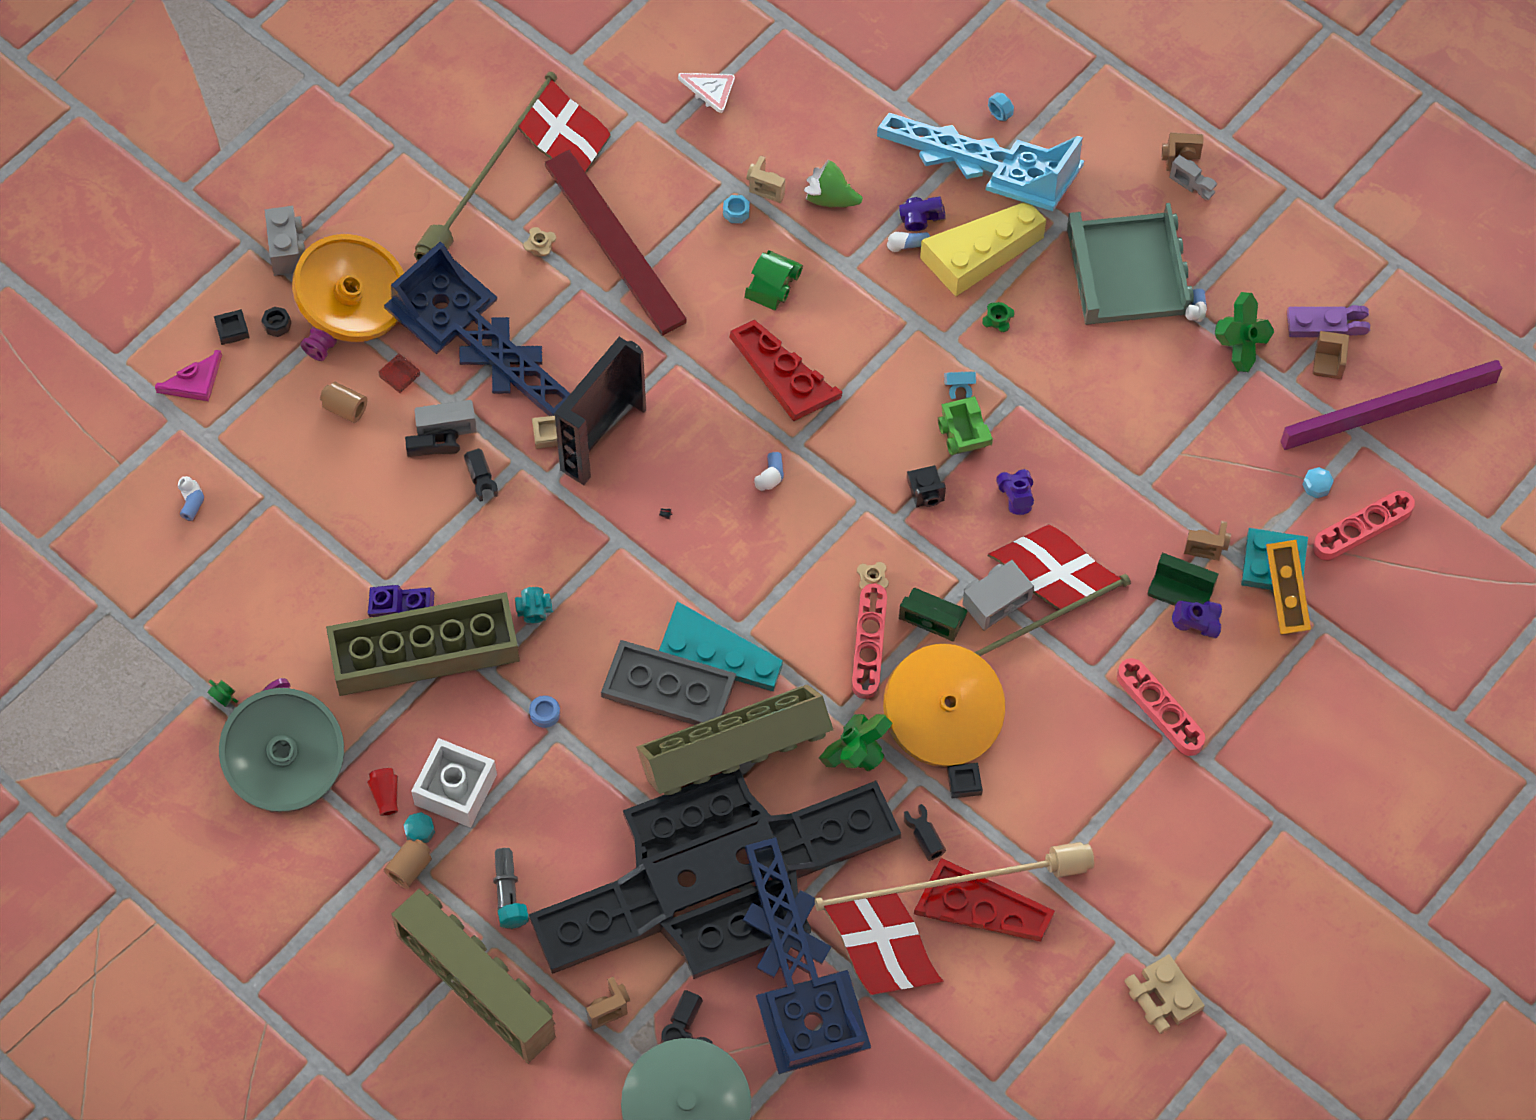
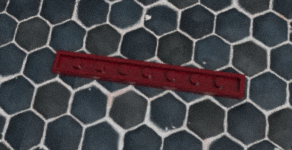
M567 150L546 161V169L661 336L686 324L687 318L571 151Z

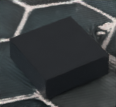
M242 309L214 316L221 345L250 338Z
M978 763L947 766L952 799L982 795L983 789Z

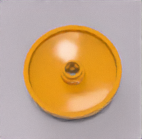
M352 234L330 235L317 240L303 252L294 270L292 290L300 312L315 328L328 333L335 339L348 342H364L386 334L398 322L394 316L384 309V305L391 299V284L403 275L404 271L396 258L387 249L368 238Z
M934 644L916 650L896 666L886 684L883 710L887 718L893 723L889 728L892 737L907 754L928 765L947 767L970 762L991 747L1003 726L1005 697L996 673L978 654L957 645ZM946 699H949L951 702L950 708L945 705Z

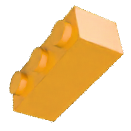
M1297 540L1266 544L1280 634L1310 631L1311 626Z

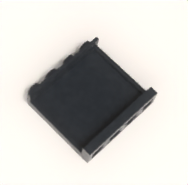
M619 336L554 413L560 471L582 485H585L591 478L590 450L625 408L630 404L643 413L646 411L644 354L641 347L635 342L626 341Z

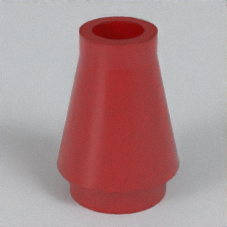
M382 768L370 772V780L367 783L378 806L380 816L397 813L398 776L394 774L392 768Z

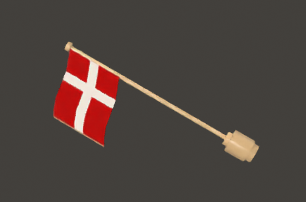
M1081 842L1053 846L1050 848L1049 854H1046V861L823 900L822 897L815 898V907L817 911H826L842 938L856 976L870 995L918 987L944 981L930 962L915 922L899 898L898 893L1047 867L1050 873L1053 872L1056 878L1086 873L1088 869L1094 867V855L1091 846Z

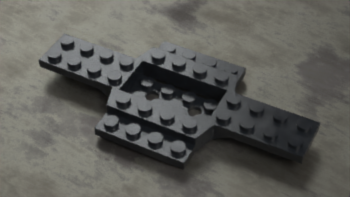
M740 769L731 773H720L712 776L710 780L704 783L691 784L683 787L677 793L662 795L623 810V816L635 842L636 868L617 881L529 914V919L552 974L661 932L681 956H684L693 979L765 952L772 941L769 935L743 922L752 903L763 908L756 886L673 918L677 911L684 910L700 902L755 882L750 864H741L736 859L737 853L745 849L746 845L776 837L794 898H796L798 894V878L901 838V832L877 780L796 812L771 816L750 793ZM771 848L754 852L757 862L769 868L774 860ZM683 872H691L695 875L696 882L690 887L681 886L678 882L679 875ZM772 879L767 881L765 890L778 898L783 890L782 883ZM769 902V903H770V906H771V910H772L774 904H772L771 902ZM779 907L775 916L784 919L787 911ZM806 919L803 928L806 933L810 934L811 927Z

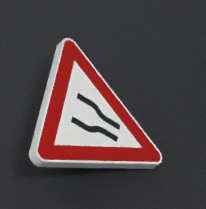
M679 73L678 80L695 93L696 99L701 98L706 102V107L711 106L719 113L724 111L735 79L734 75Z

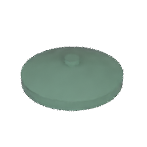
M290 688L264 690L240 703L225 722L219 741L221 768L234 792L252 806L270 812L300 810L321 799L337 780L344 759V741L341 728L329 708L316 697L306 692Z
M673 1039L648 1050L631 1068L622 1090V1119L749 1120L751 1112L749 1085L740 1066L723 1049L699 1039Z

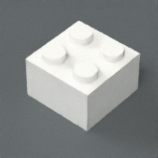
M438 738L411 791L414 805L471 828L497 776L495 760Z

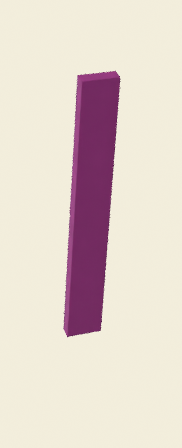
M1494 360L1287 426L1284 429L1281 444L1284 450H1288L1497 383L1503 368L1499 360Z

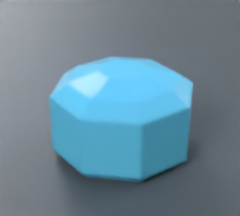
M996 93L988 99V107L996 119L1006 121L1013 116L1014 106L1005 94Z
M731 195L724 200L723 217L730 223H743L749 218L750 202L743 195Z
M1317 467L1308 470L1302 485L1308 495L1321 498L1329 494L1334 480L1329 471Z

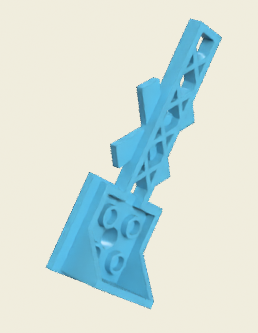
M888 113L877 130V137L922 150L919 153V157L925 166L955 161L966 179L983 176V170L992 172L994 174L986 185V191L1050 211L1055 209L1084 165V160L1080 159L1083 137L1080 136L1071 138L1050 149L1017 140L1012 148L1008 150L999 147L994 138L976 140L958 134L953 125L937 128L892 113Z

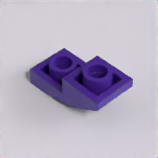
M399 585L370 587L368 615L369 617H379L434 606L435 592L431 587L402 590Z

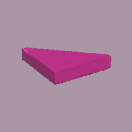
M215 350L214 354L199 363H192L176 372V376L163 383H157L155 385L156 393L209 401L222 358L221 351Z

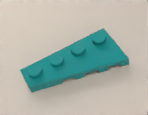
M678 601L659 651L736 673V681L773 692L783 666V660Z

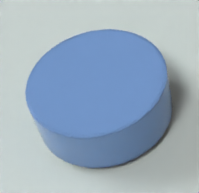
M550 696L535 698L529 707L530 719L536 726L541 728L555 725L560 718L558 702Z

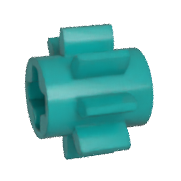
M540 587L525 588L521 591V597L515 598L517 616H523L526 623L543 622L546 620V613L553 612L550 594H544V590Z

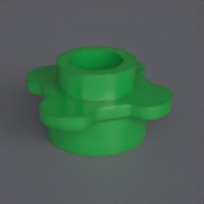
M1002 302L990 303L987 306V315L982 319V324L985 327L992 326L998 328L1000 332H1006L1010 328L1009 321L1014 317L1015 312L1011 307Z
M211 679L209 680L212 687L207 693L224 707H227L231 701L237 704L238 700L232 696L235 693L232 687L223 680L219 683H215Z

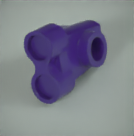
M941 196L928 198V200L912 197L906 200V204L899 205L901 220L905 223V229L914 232L926 229L928 226L927 220L937 221L946 219Z
M1022 469L1015 474L1000 473L996 477V482L999 490L1006 493L1008 497L1009 511L1016 515L1029 513L1034 504L1031 490L1033 479L1030 472Z
M1178 601L1175 604L1172 621L1175 627L1181 631L1194 628L1200 630L1204 636L1217 638L1221 632L1219 618L1222 613V606L1210 601H1206L1204 604Z

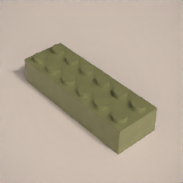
M507 592L326 626L339 696L520 661Z
M806 684L642 744L636 748L647 781L659 794L671 795L679 792L682 789L681 786L692 782L693 784L704 783L711 779V775L721 771L724 774L738 770L740 764L749 761L751 763L761 762L769 757L768 754L778 750L780 752H787L795 749L797 743L806 740L813 742L823 739L826 736L825 733L833 731V727L823 695Z
M419 888L391 914L397 937L529 1064L556 1038L552 1009L543 1000L537 1002L530 995V988L520 978L514 980L507 973L509 969L498 957L492 959L485 952L487 948L478 937L473 935L470 938L463 931L464 925L455 915L451 914L448 916L441 910L443 907L441 902L433 894L429 893L426 895Z

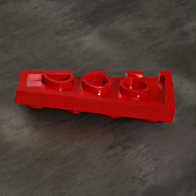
M755 319L730 331L729 338L793 422L841 399L843 392L836 386L832 388L824 381V376L817 370L812 371L804 365L800 356L795 352L790 353L782 347V342Z
M941 858L929 881L973 874V872ZM986 878L926 888L914 910V915L1040 942L1055 914V910Z

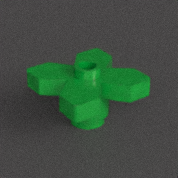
M1241 292L1234 302V317L1228 316L1220 319L1215 327V336L1221 345L1233 346L1231 361L1238 372L1250 371L1256 362V343L1267 344L1274 334V329L1268 319H1257L1258 302L1252 293Z
M855 714L843 727L844 732L841 738L830 744L820 755L819 759L826 767H836L843 763L847 768L859 767L870 771L876 768L884 758L882 747L876 740L881 738L893 723L885 714H876L869 720L864 714Z

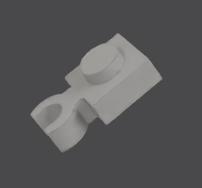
M1179 155L1172 162L1169 178L1190 192L1196 190L1205 200H1209L1215 194L1213 189L1217 186L1216 181L1201 175L1202 170L1193 161Z

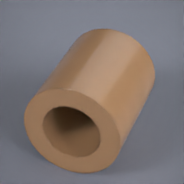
M337 382L326 385L320 395L322 408L353 423H356L361 418L367 406L366 396Z
M418 839L415 841L407 840L386 865L384 872L396 884L408 889L432 860L429 855L431 850Z

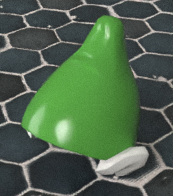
M827 160L822 168H814L813 175L809 176L806 180L810 183V186L804 189L807 192L806 200L816 205L848 207L862 203L863 197L850 187L840 168L830 160Z

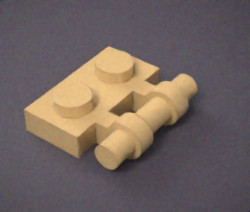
M1170 954L1143 969L1142 975L1147 982L1140 983L1135 974L1124 980L1130 989L1129 995L1134 1002H1139L1146 1013V1020L1150 1025L1154 1024L1160 1034L1170 1028V1025L1165 1020L1167 1016L1170 1015L1174 1022L1179 1025L1204 1010V1003ZM1155 992L1163 1005L1157 1007L1149 994Z

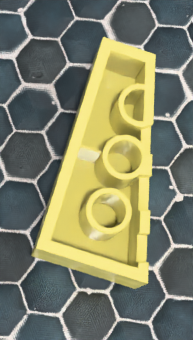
M1023 202L923 239L921 242L920 259L956 297L1042 240L1045 233L1046 219L1033 205Z

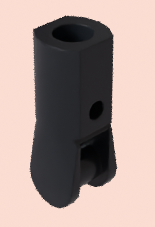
M449 429L431 434L405 436L407 456L455 454L460 451V445L456 443V439L459 437L458 431Z

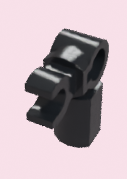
M684 990L670 1019L672 1024H668L662 1030V1043L681 1038L695 1039L685 1029H690L703 1002L699 995ZM706 1037L696 1038L713 1044V1042Z

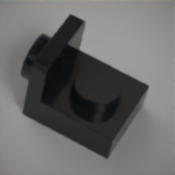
M935 465L907 471L906 478L916 507L924 505L932 507L941 501H945L946 487L944 482L941 483Z

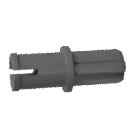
M499 848L494 852L496 877L493 878V883L497 885L498 910L505 905L517 903L515 883L518 882V877L514 875L513 852L510 848Z

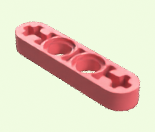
M1405 491L1393 492L1322 530L1314 540V554L1322 560L1334 559L1409 518L1415 506L1413 497ZM1396 501L1398 504L1404 503L1406 505L1405 509L1402 507L1394 509L1390 515L1389 511L1394 508ZM1372 513L1380 514L1384 522L1379 525L1373 524L1369 521L1368 515ZM1353 526L1358 529L1360 535L1350 538L1344 533L1343 529ZM1323 541L1326 544L1335 541L1331 550L1327 546L1324 548L1321 546Z
M876 583L866 585L861 590L859 600L852 691L857 697L862 699L874 697L878 692L880 683L887 592L884 587ZM871 593H877V598L879 599L876 601L875 612H869L870 599L868 597H870ZM867 620H874L878 623L879 630L874 634L866 633L862 628V624ZM865 648L873 649L877 654V658L872 662H865L860 658V652ZM864 670H870L869 683L874 684L869 685L868 690H863L862 685L857 684L863 681Z
M1134 658L1122 661L1117 672L1119 684L1182 754L1187 756L1199 754L1205 742L1203 730L1142 662ZM1126 669L1130 672L1137 671L1136 679L1132 675L1126 677ZM1146 690H1154L1158 693L1159 699L1155 702H1148L1144 699L1142 693ZM1166 712H1174L1178 715L1179 721L1176 724H1167L1163 720L1162 715ZM1183 725H1186L1183 733V731L1180 729L1183 727ZM1186 736L1188 738L1196 737L1195 745L1192 742L1186 744Z

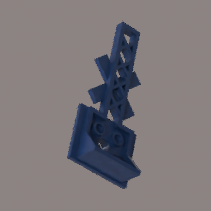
M439 242L391 284V299L384 305V309L435 354H438L455 337L458 336L468 346H459L460 365H491L492 394H510V383H512L548 416H554L556 410L571 394L539 366L542 365V346H516L510 341L509 317H491V323H489L481 316L484 311L497 301V296L454 260L443 243ZM438 303L448 304V306L443 309H438L435 307V305ZM473 321L478 325V331L464 330ZM492 339V346H483L482 340ZM510 365H519L520 367H510ZM524 376H537L540 379V386H528L524 382ZM545 394H557L563 400L553 408L545 401Z
M776 837L746 845L745 850L763 908L752 903L743 922L772 938L756 969L774 978L779 968H781L786 987L756 995L778 1074L871 1049L848 970L818 978L813 960L822 965L832 946L804 931L803 925L815 905V898L802 890L794 898ZM771 848L774 860L768 868L757 862L754 852ZM770 877L782 883L783 890L778 898L765 890V885ZM769 902H771L772 904H774L772 910H771V906H770V903H769ZM779 907L787 911L784 919L775 916ZM790 948L799 952L797 958L788 954ZM803 956H804L805 963L801 962V959H802ZM787 962L790 963V964H792V967H791L790 970H789V967H788ZM796 968H799L809 974L810 980L793 984L792 975ZM809 1015H816L820 1018L822 1027L816 1031L809 1030L804 1024V1019Z

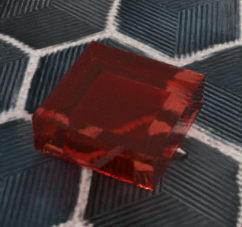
M399 353L378 372L379 377L399 393L420 376V370Z

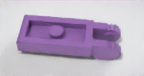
M1352 305L1348 308L1288 307L1289 337H1318L1320 331L1346 335L1367 334L1370 331L1369 322L1353 321L1347 324V320H1359L1368 317V308L1358 305Z

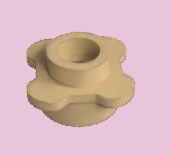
M538 227L531 228L529 231L530 236L523 244L524 249L538 257L549 255L552 243L556 241L555 233L541 231Z
M877 562L875 565L860 564L857 568V573L861 578L859 583L860 589L862 590L866 585L872 583L879 584L886 589L889 581L885 578L886 565L882 562ZM870 575H875L876 577L872 579Z

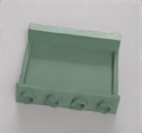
M1166 203L1164 213L1082 221L1081 212L1069 213L1067 233L1085 325L1185 315L1189 303H1193L1194 295L1192 286H1187L1188 265L1186 261L1182 262L1183 241L1181 237L1177 238L1178 217L1176 213L1172 214L1170 203Z

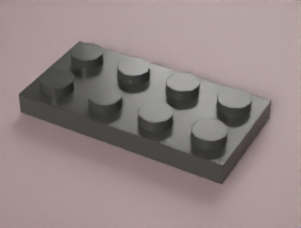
M620 640L602 688L601 697L697 725L724 715L736 681V673Z

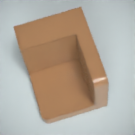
M1320 331L1315 347L1314 375L1342 379L1347 362L1349 335Z

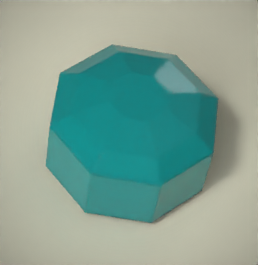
M422 812L409 815L403 824L407 840L415 841L418 839L423 843H428L435 834L432 818Z
M509 904L498 910L500 927L514 929L522 927L529 922L527 906L525 904Z

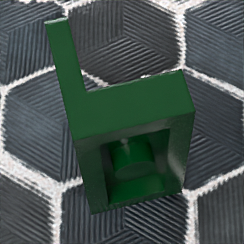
M1162 552L1147 594L1152 598L1174 606L1178 601L1204 604L1212 596L1219 573Z
M917 588L912 589L909 597H904L899 610L900 620L953 642L967 616V609Z

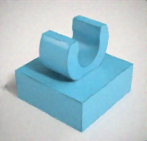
M976 372L944 373V384L952 385L949 389L951 399L956 398L955 391L959 387L965 389L966 398L972 396V389L968 384H976Z

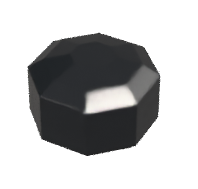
M272 307L266 310L261 320L266 333L276 337L287 333L291 326L290 316L284 308Z

